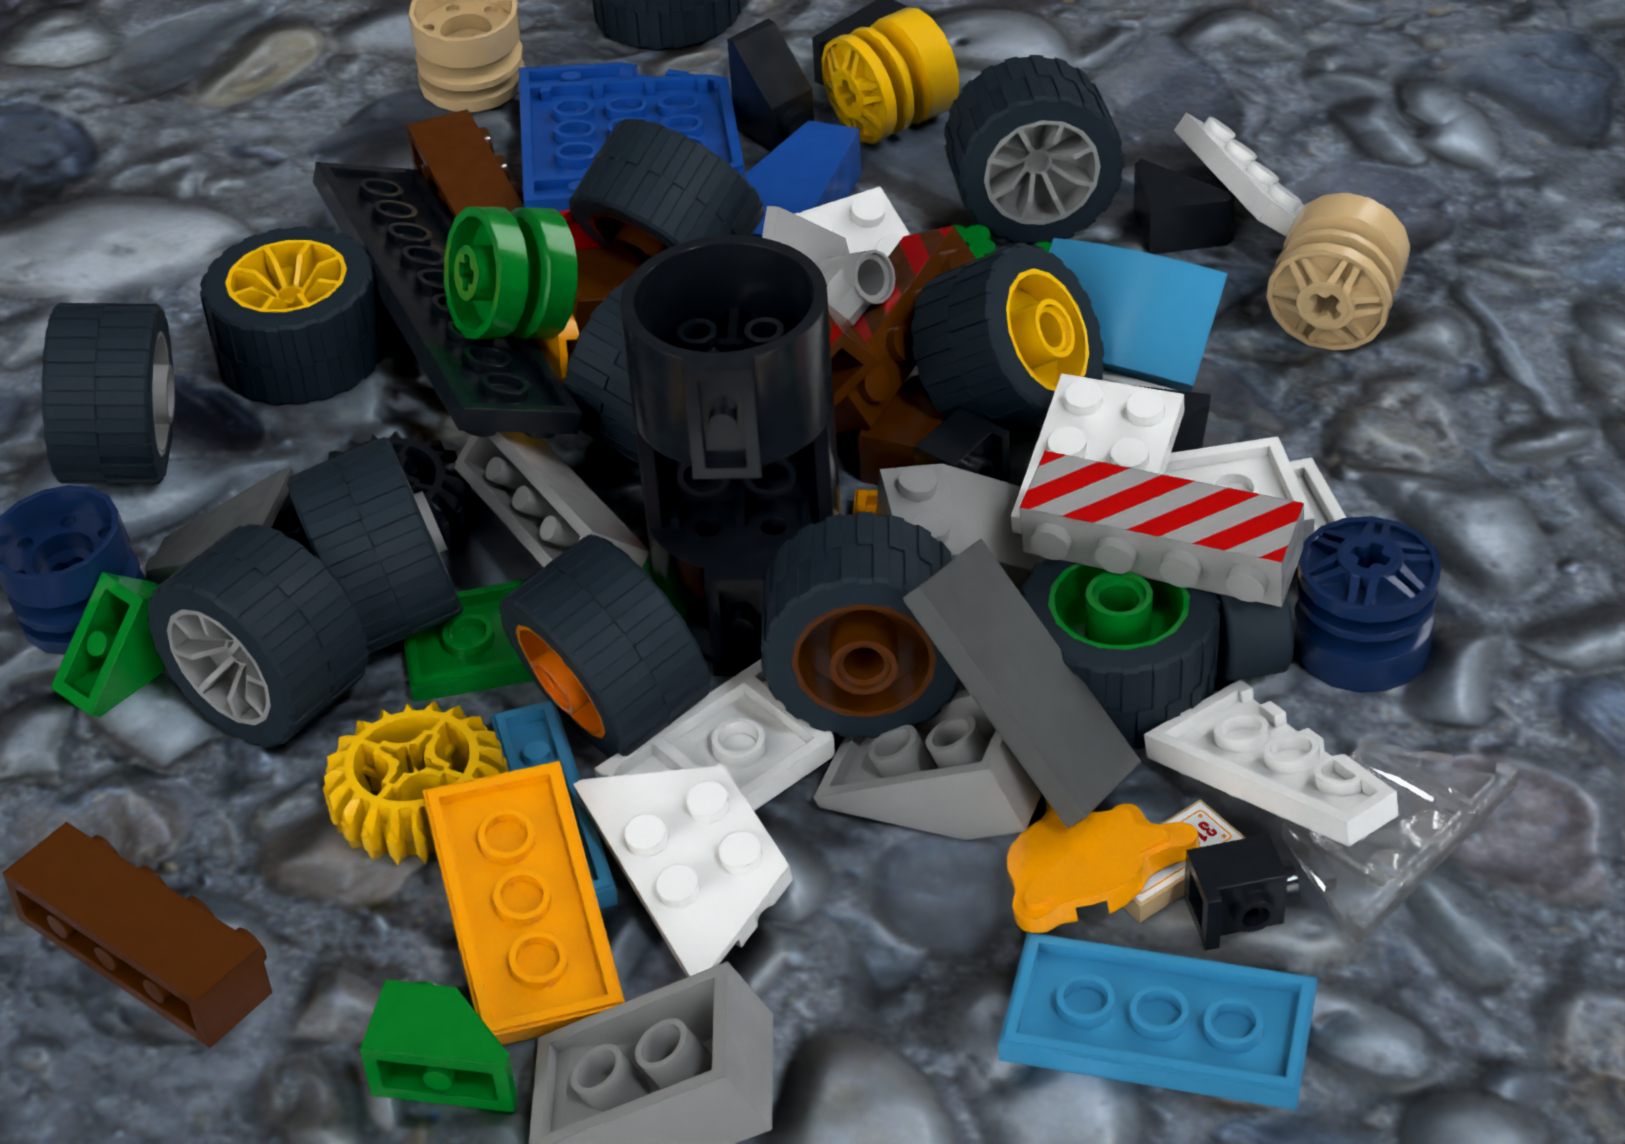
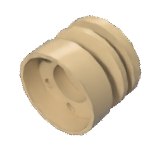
M517 0L411 1L409 21L412 41L417 50L415 61L419 70L418 81L419 87L427 100L437 107L455 112L468 109L469 112H479L498 107L517 95L519 92V68L525 67L523 46L519 40L521 27Z
M1347 192L1322 195L1305 204L1291 224L1284 241L1283 250L1279 254L1276 266L1269 277L1266 297L1272 316L1289 335L1309 346L1330 350L1355 349L1372 341L1386 325L1389 311L1394 303L1395 293L1400 286L1407 267L1410 243L1403 224L1390 209L1375 200Z

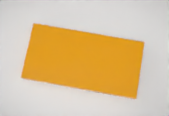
M560 761L422 790L472 1006L502 1045L537 1038L624 1003L625 1000Z

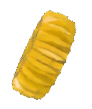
M435 700L424 710H414L407 701L403 712L390 714L381 709L378 721L374 723L357 721L355 735H345L338 738L337 752L327 756L328 765L326 775L324 776L325 785H323V792L333 825H336L338 833H343L351 849L364 847V850L368 852L372 860L380 858L389 852L397 866L408 855H418L426 865L430 853L436 851L422 790L509 771L507 760L503 757L501 743L496 738L495 731L487 730L481 716L467 718L460 705L442 712ZM372 790L378 792L379 794L376 796L370 792Z

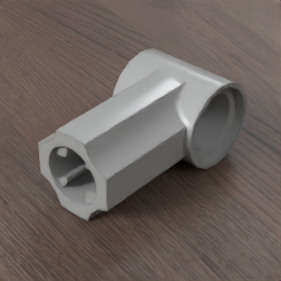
M878 250L830 256L819 265V269L825 277L827 284L828 304L848 319L853 326L870 305L883 303L890 298L895 287L894 267L890 259Z

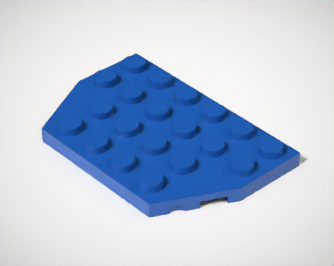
M623 62L519 68L524 207L555 208L557 211L569 209L570 197L615 125L625 119H643L648 122L664 125V127L671 130H676L707 147L711 152L728 162L737 172L744 175V161L728 77L691 74L686 71L672 69L667 70L664 77L640 75L638 74L637 64Z

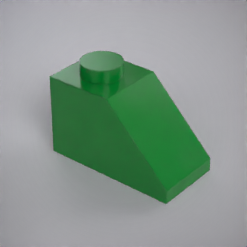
M102 572L50 688L90 716L101 717L164 672L165 664L155 649L154 639L148 624V617L150 616L148 612L149 599L153 596V591L159 584Z
M385 979L360 1047L371 1096L515 1113L518 1096L510 1055L457 987L441 986L428 981L413 983Z

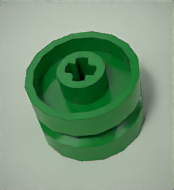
M465 207L456 216L448 233L444 255L446 299L456 328L465 338L505 339L510 334L524 339H551L565 329L573 313L578 280V262L574 238L566 219L555 208L516 207L509 212L504 207Z

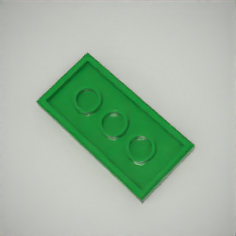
M646 559L642 568L652 579L648 560ZM527 579L456 592L463 607L461 615L403 639L414 703L534 681L512 647L500 620L501 614L499 613L502 598Z

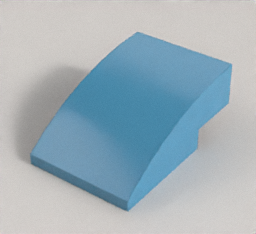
M1053 238L1049 253L1056 255L1068 269L1072 270L1092 302L1091 306L1095 316L1098 318L1101 341L1104 347V370L1167 388L1192 392L1228 273L1142 251L1093 242Z

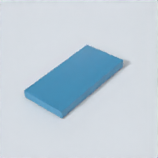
M1027 932L998 1043L999 1061L1297 1110L1318 977Z

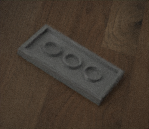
M982 539L966 548L903 597L907 607L1067 828L1085 819L1141 762L1088 686L1076 674L1074 675L1064 663L1060 647Z

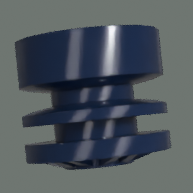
M66 485L44 489L19 500L0 516V583L8 596V601L28 642L46 653L65 655L102 572L146 580L140 569L138 558L130 547V539L119 511L108 495L93 487Z
M1373 516L1343 518L1318 528L1304 541L1303 550L1298 561L1297 570L1299 576L1296 582L1298 600L1294 608L1293 619L1296 659L1313 677L1331 687L1353 692L1388 691L1411 682L1425 669L1431 652L1435 622L1433 611L1438 598L1437 587L1441 574V565L1436 549L1420 532L1398 521Z

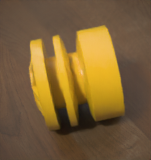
M906 7L878 19L870 27H859L850 34H843L832 39L825 45L821 63L822 78L828 99L844 126L860 128V141L863 143L875 144L886 139L891 134L895 135L902 132L911 123L920 124L948 111L953 101L958 98L959 72L954 53L943 31L932 17L919 8Z

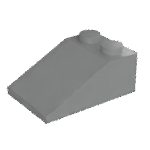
M946 464L880 469L876 515L888 516L890 514L904 518V521L913 525L922 526L930 531L931 536L937 541H942L951 551L952 559L976 541L982 539L1019 591L1022 583L1027 581L1028 573L1032 568L1046 559L1040 555L1023 552L1022 534L1012 532L1011 514L1021 486Z
M966 689L958 691L951 702L946 703L941 708L940 713L930 720H924L917 724L916 728L912 725H903L885 732L877 738H870V736L844 737L813 798L819 808L962 840H971L991 836L1006 837L1018 832H1025L1042 793Z
M727 961L539 1036L529 1144H736L772 1130L773 1013Z

